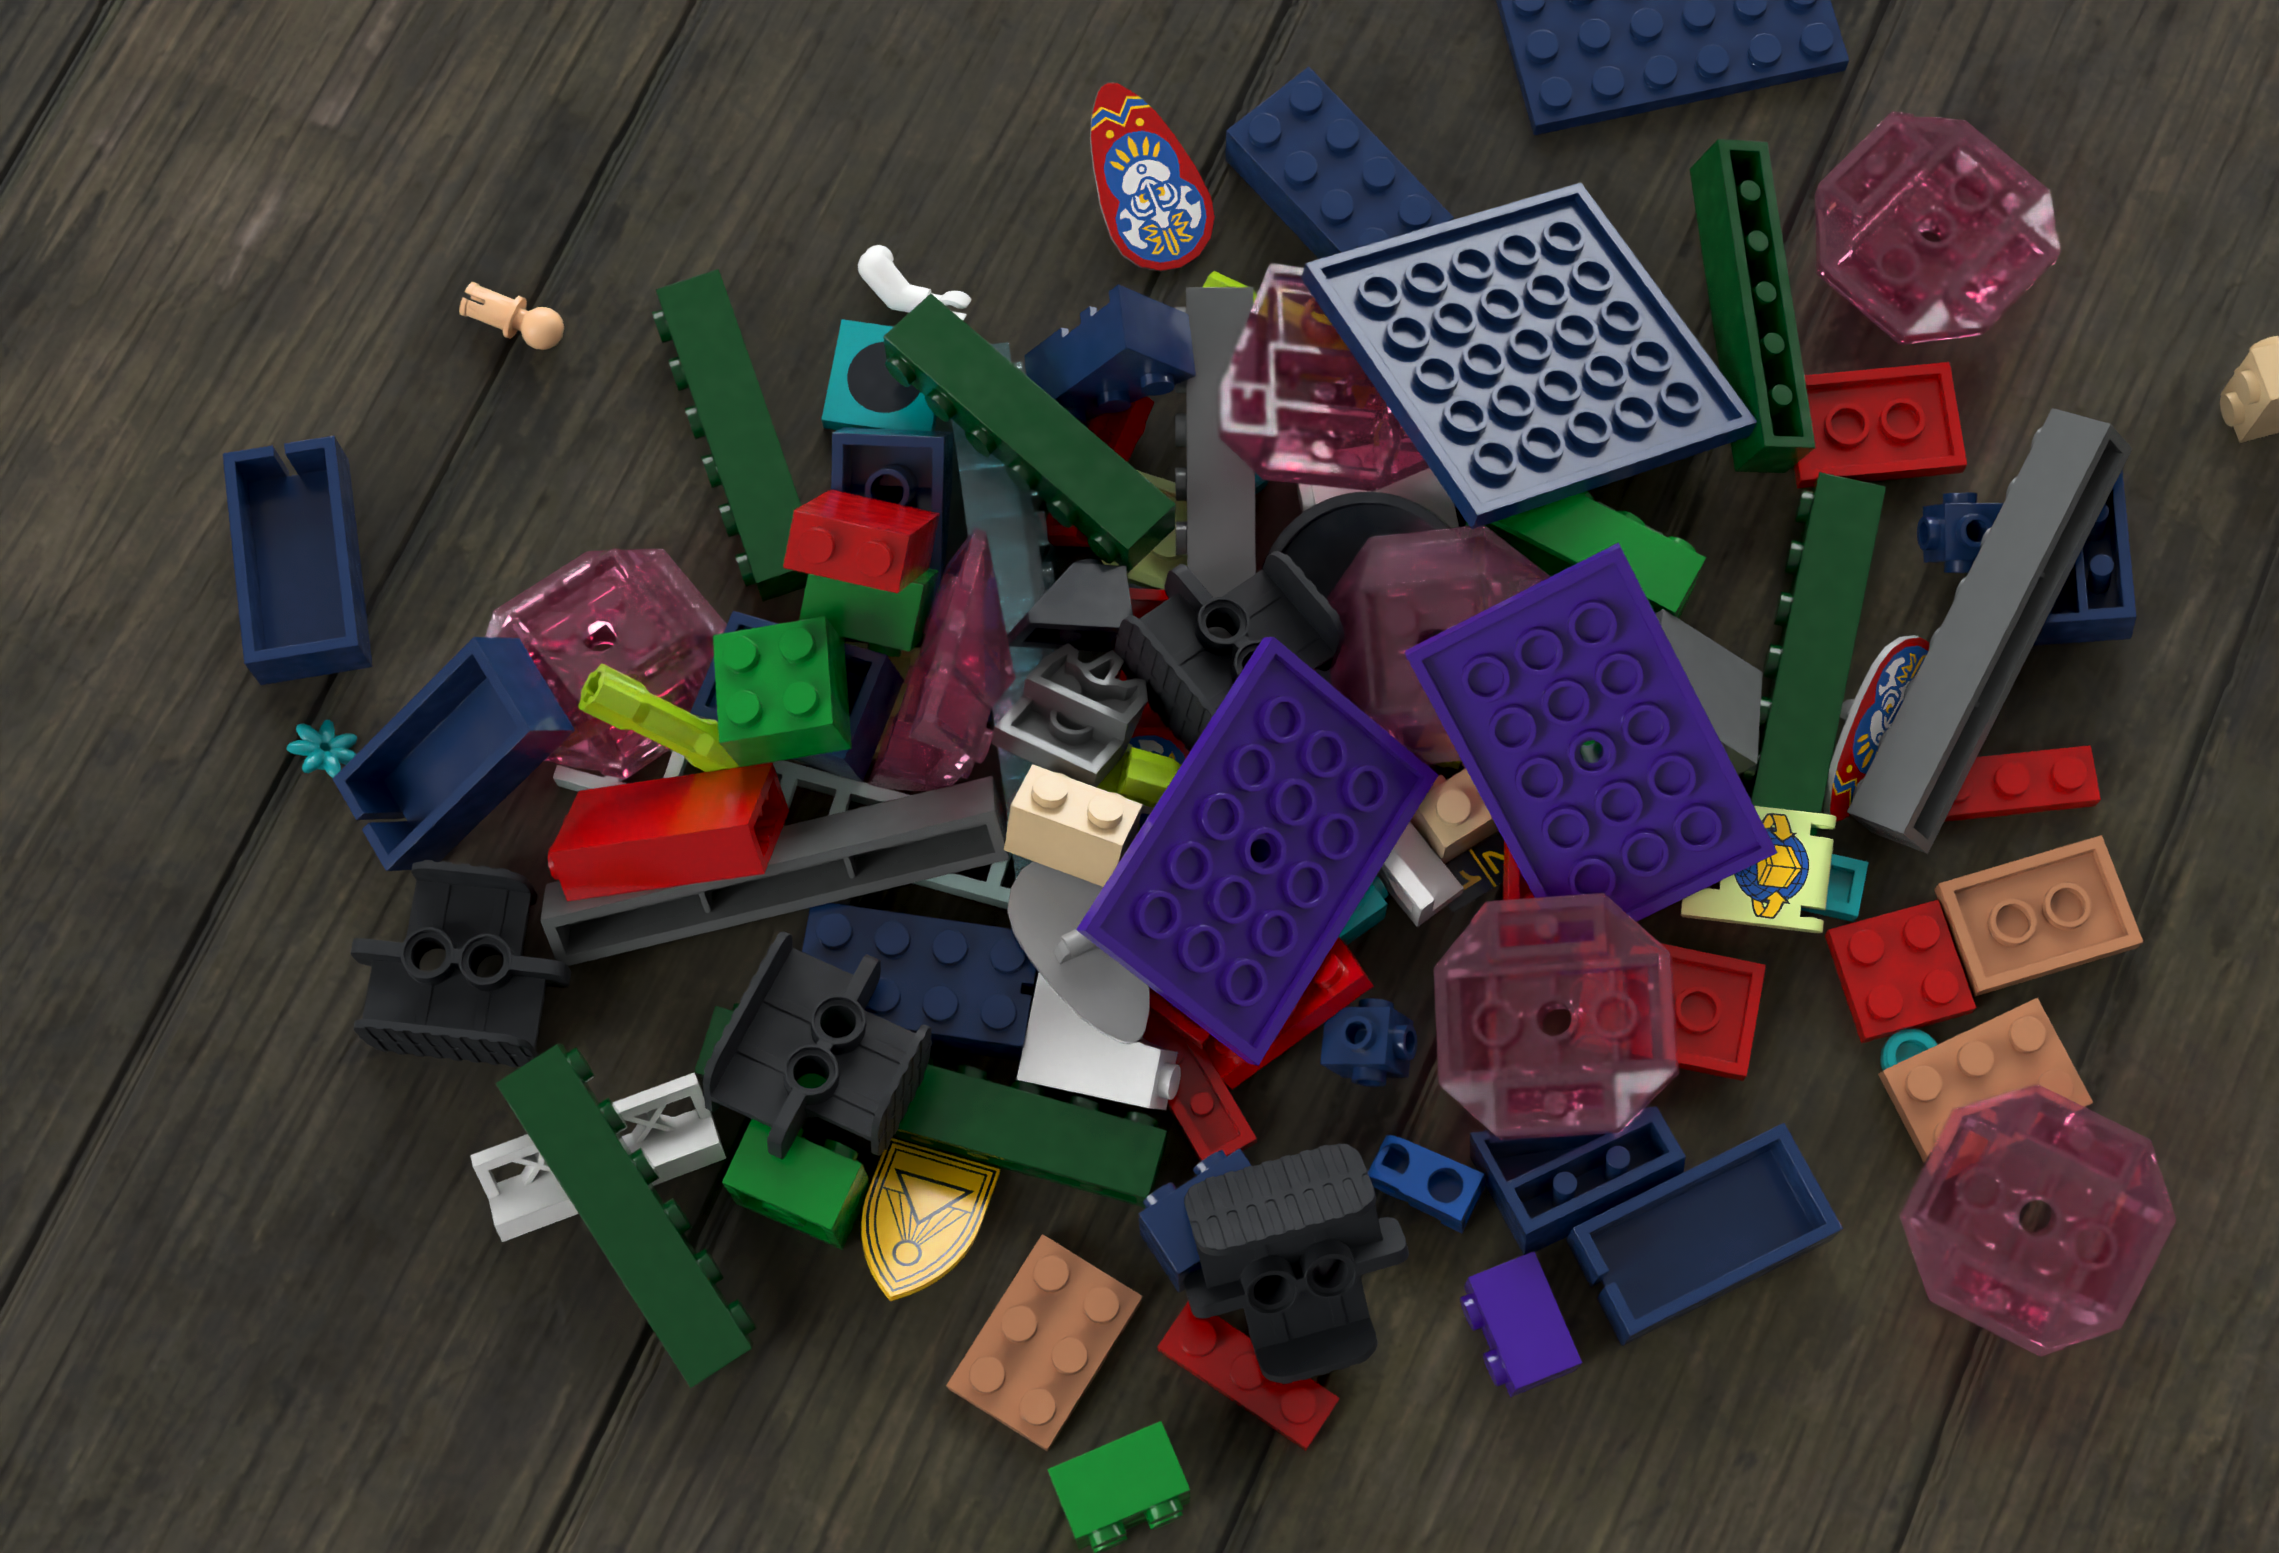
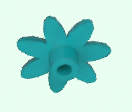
M325 720L322 723L319 733L311 726L302 723L296 727V732L302 740L290 742L286 747V750L290 753L307 756L302 766L304 773H311L320 769L326 770L334 778L341 771L340 763L347 765L356 755V753L348 749L356 744L357 736L352 733H344L335 737L334 724L330 720Z

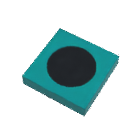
M841 320L821 419L823 428L839 430L844 427L934 431L937 416L927 405L925 396L912 384L909 387L901 385L892 377L885 366L886 354L883 336L893 326Z

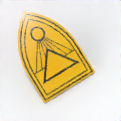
M891 1138L889 1147L882 1153L868 1189L861 1220V1237L866 1261L878 1286L890 1301L909 1296L927 1288L954 1269L965 1257L981 1228L1000 1175V1169Z

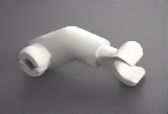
M882 245L870 247L859 259V274L888 308L910 313L931 293V289L910 285L893 264V255L888 248ZM948 291L943 295L933 294L945 306L952 305L959 309L967 308L971 302V298L961 291ZM953 312L962 320L966 317L964 313Z

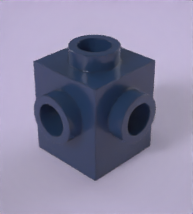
M1963 492L1943 494V504L1924 506L1923 517L1920 518L1917 527V541L1920 549L1923 550L1924 563L1944 562V573H1969L1980 551L1983 535L1992 527L2004 503H1978L1977 493Z
M1374 998L1359 1000L1358 1007H1345L1324 1022L1320 1064L1343 1078H1351L1352 1083L1362 1086L1382 1087L1386 1085L1387 1078H1408L1410 1060L1415 1057L1417 1051V1035L1413 1027L1414 1021L1393 1009L1394 1004L1390 1001Z

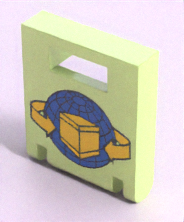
M1754 806L1778 853L1721 880L1720 889L1705 888L1682 900L1681 915L1686 918L1823 933V920L1815 917H1800L1801 907L1826 910L1834 840L1810 836L1811 828L1835 829L1836 816Z

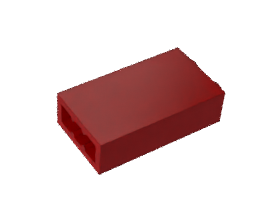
M830 489L794 510L783 568L899 593L929 569L940 513Z
M773 762L579 791L568 814L564 817L563 825L553 845L548 851V866L552 877L560 881L566 900L574 901L765 874L789 813Z

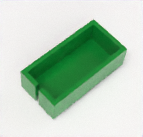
M1587 491L1475 529H1471L1466 522L1462 538L1473 562L1525 589L1619 542L1654 612L1657 613L1664 609L1678 619L1688 603L1706 557L1696 553L1694 547L1685 540L1677 537H1665L1645 527L1643 521L1634 514L1627 511H1614L1596 502Z

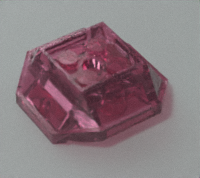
M1892 111L1818 184L1815 192L1816 274L1899 345L1984 335L2057 261L2061 253L2058 234L2055 231L2050 190L1966 120L1942 117H1914L1910 113ZM1920 232H1933L1940 237L1942 242H1930Z
M1486 525L1475 529L1465 526L1371 537L1326 598L1328 604L1340 616L1339 619L1345 632V640L1341 647V652L1335 665L1330 668L1331 685L1425 764L1462 761L1412 669L1405 650L1425 641L1432 632L1437 630L1445 631L1551 576Z
M613 548L605 551H587L495 609L485 637L520 638L575 729L544 761L574 768L600 770L603 775L625 780L671 749L633 730H620L580 710L578 705L581 699V690L588 676L603 663L641 682L651 694L690 713L714 657L713 635L723 634L727 624L664 549L621 550ZM600 644L613 645L604 651L591 650Z
M1604 893L1485 902L1472 918V923L1456 939L1434 967L1439 1085L1500 1140L1620 1133L1679 1074L1671 953ZM1555 1009L1570 1011L1571 1024L1564 1033L1550 1036L1543 1032V1021L1549 1012Z
M2037 1083L1952 1108L1899 1213L1929 1301L2040 1357L2062 1350L2064 1347L2121 1329L2176 1222L2174 1210L2151 1140ZM2034 1200L2048 1203L2051 1208V1220L2047 1227L2037 1232L2024 1230L2019 1222V1214L2023 1206Z

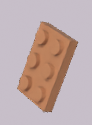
M2102 835L1939 883L1934 889L1974 997L2133 950L2143 943Z
M2038 998L1889 1067L1878 1074L1932 1179L1938 1178L2093 1103Z
M1042 1234L946 1386L955 1394L1048 1452L1140 1306L1143 1296Z

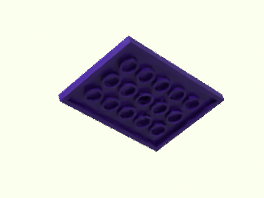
M1619 542L1405 650L1412 669L1566 956L1778 853ZM1590 740L1596 741L1592 745H1583L1585 742Z
M1263 637L1076 930L1248 1064L1259 1066L1437 779L1438 774L1275 637Z

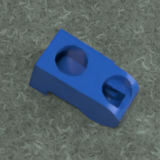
M1392 1135L1385 1136L1368 1170L1369 1178L1375 1188L1392 1197L1408 1202L1410 1206L1441 1220V1224L1461 1234L1485 1189L1484 1173Z

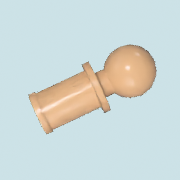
M471 282L465 290L466 294L471 295L472 300L484 305L462 297L459 309L460 315L469 316L503 330L504 337L511 339L517 331H521L525 342L534 349L540 350L556 346L563 337V320L551 308L537 307L527 311L526 298L518 296L514 300L484 288L475 282Z

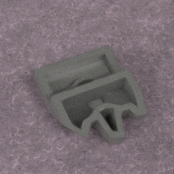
M1068 643L1045 656L1027 675L1023 696L994 726L992 744L1049 771L1062 773L1071 779L1097 788L1121 760L1148 701L1146 680L1138 678L1126 681L1119 680L1124 660L1113 650L1090 663H1082L1078 660L1079 651Z

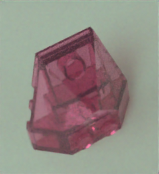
M1270 264L1218 390L1219 438L1263 480L1376 491L1428 469L1429 466L1301 280L1304 268Z
M975 527L946 566L922 631L925 633L919 656L915 660L914 666H909L903 682L908 685L900 710L895 717L891 716L868 785L884 789L925 792L953 786L960 777L967 779L975 762L981 764L987 755L993 738V730L986 728L991 708L1012 685L1016 677L987 533L984 530Z

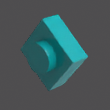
M1832 854L1826 910L1801 908V910L1855 922L1859 914L1868 862Z

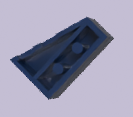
M1118 284L1109 291L1110 302L1099 311H1097V307L1089 306L1080 313L1081 324L1071 332L1067 328L1058 329L1025 354L1026 375L1085 426L1088 424L1087 421L1103 414L1126 411L1131 407L1132 402L1149 395L1167 394L1174 390L1176 384L1196 376L1189 315Z
M2123 470L2117 478L2034 645L2132 638L2136 621V607Z
M1657 1106L1582 1117V1121L1551 1126H1545L1544 1122L1526 1125V1129L1495 1134H1489V1130L1470 1133V1158L1477 1171L1484 1173L1485 1185L1524 1255L1533 1251L1537 1252L1567 1237L1573 1227L1682 1174L1686 1159L1685 1154Z

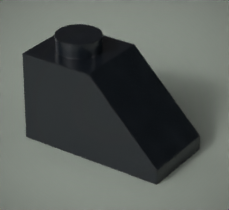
M1083 559L1073 563L1006 635L1007 646L1059 649L1069 643L1077 650L1103 652L1114 650L1121 621L1127 616L1133 615L1126 566L1104 565L1098 559Z

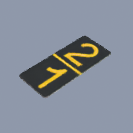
M1497 832L1446 864V867L1464 888L1463 893L1447 905L1451 912L1458 911L1504 882V839L1500 832Z

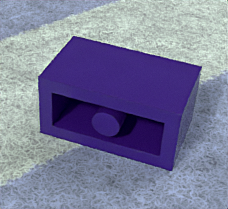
M1535 1251L1468 1277L1464 1285L1467 1295L1460 1297L1461 1307L1472 1331L1480 1328L1483 1331L1490 1348L1489 1351L1483 1353V1358L1496 1387L1505 1384L1510 1397H1513L1577 1371L1582 1361Z

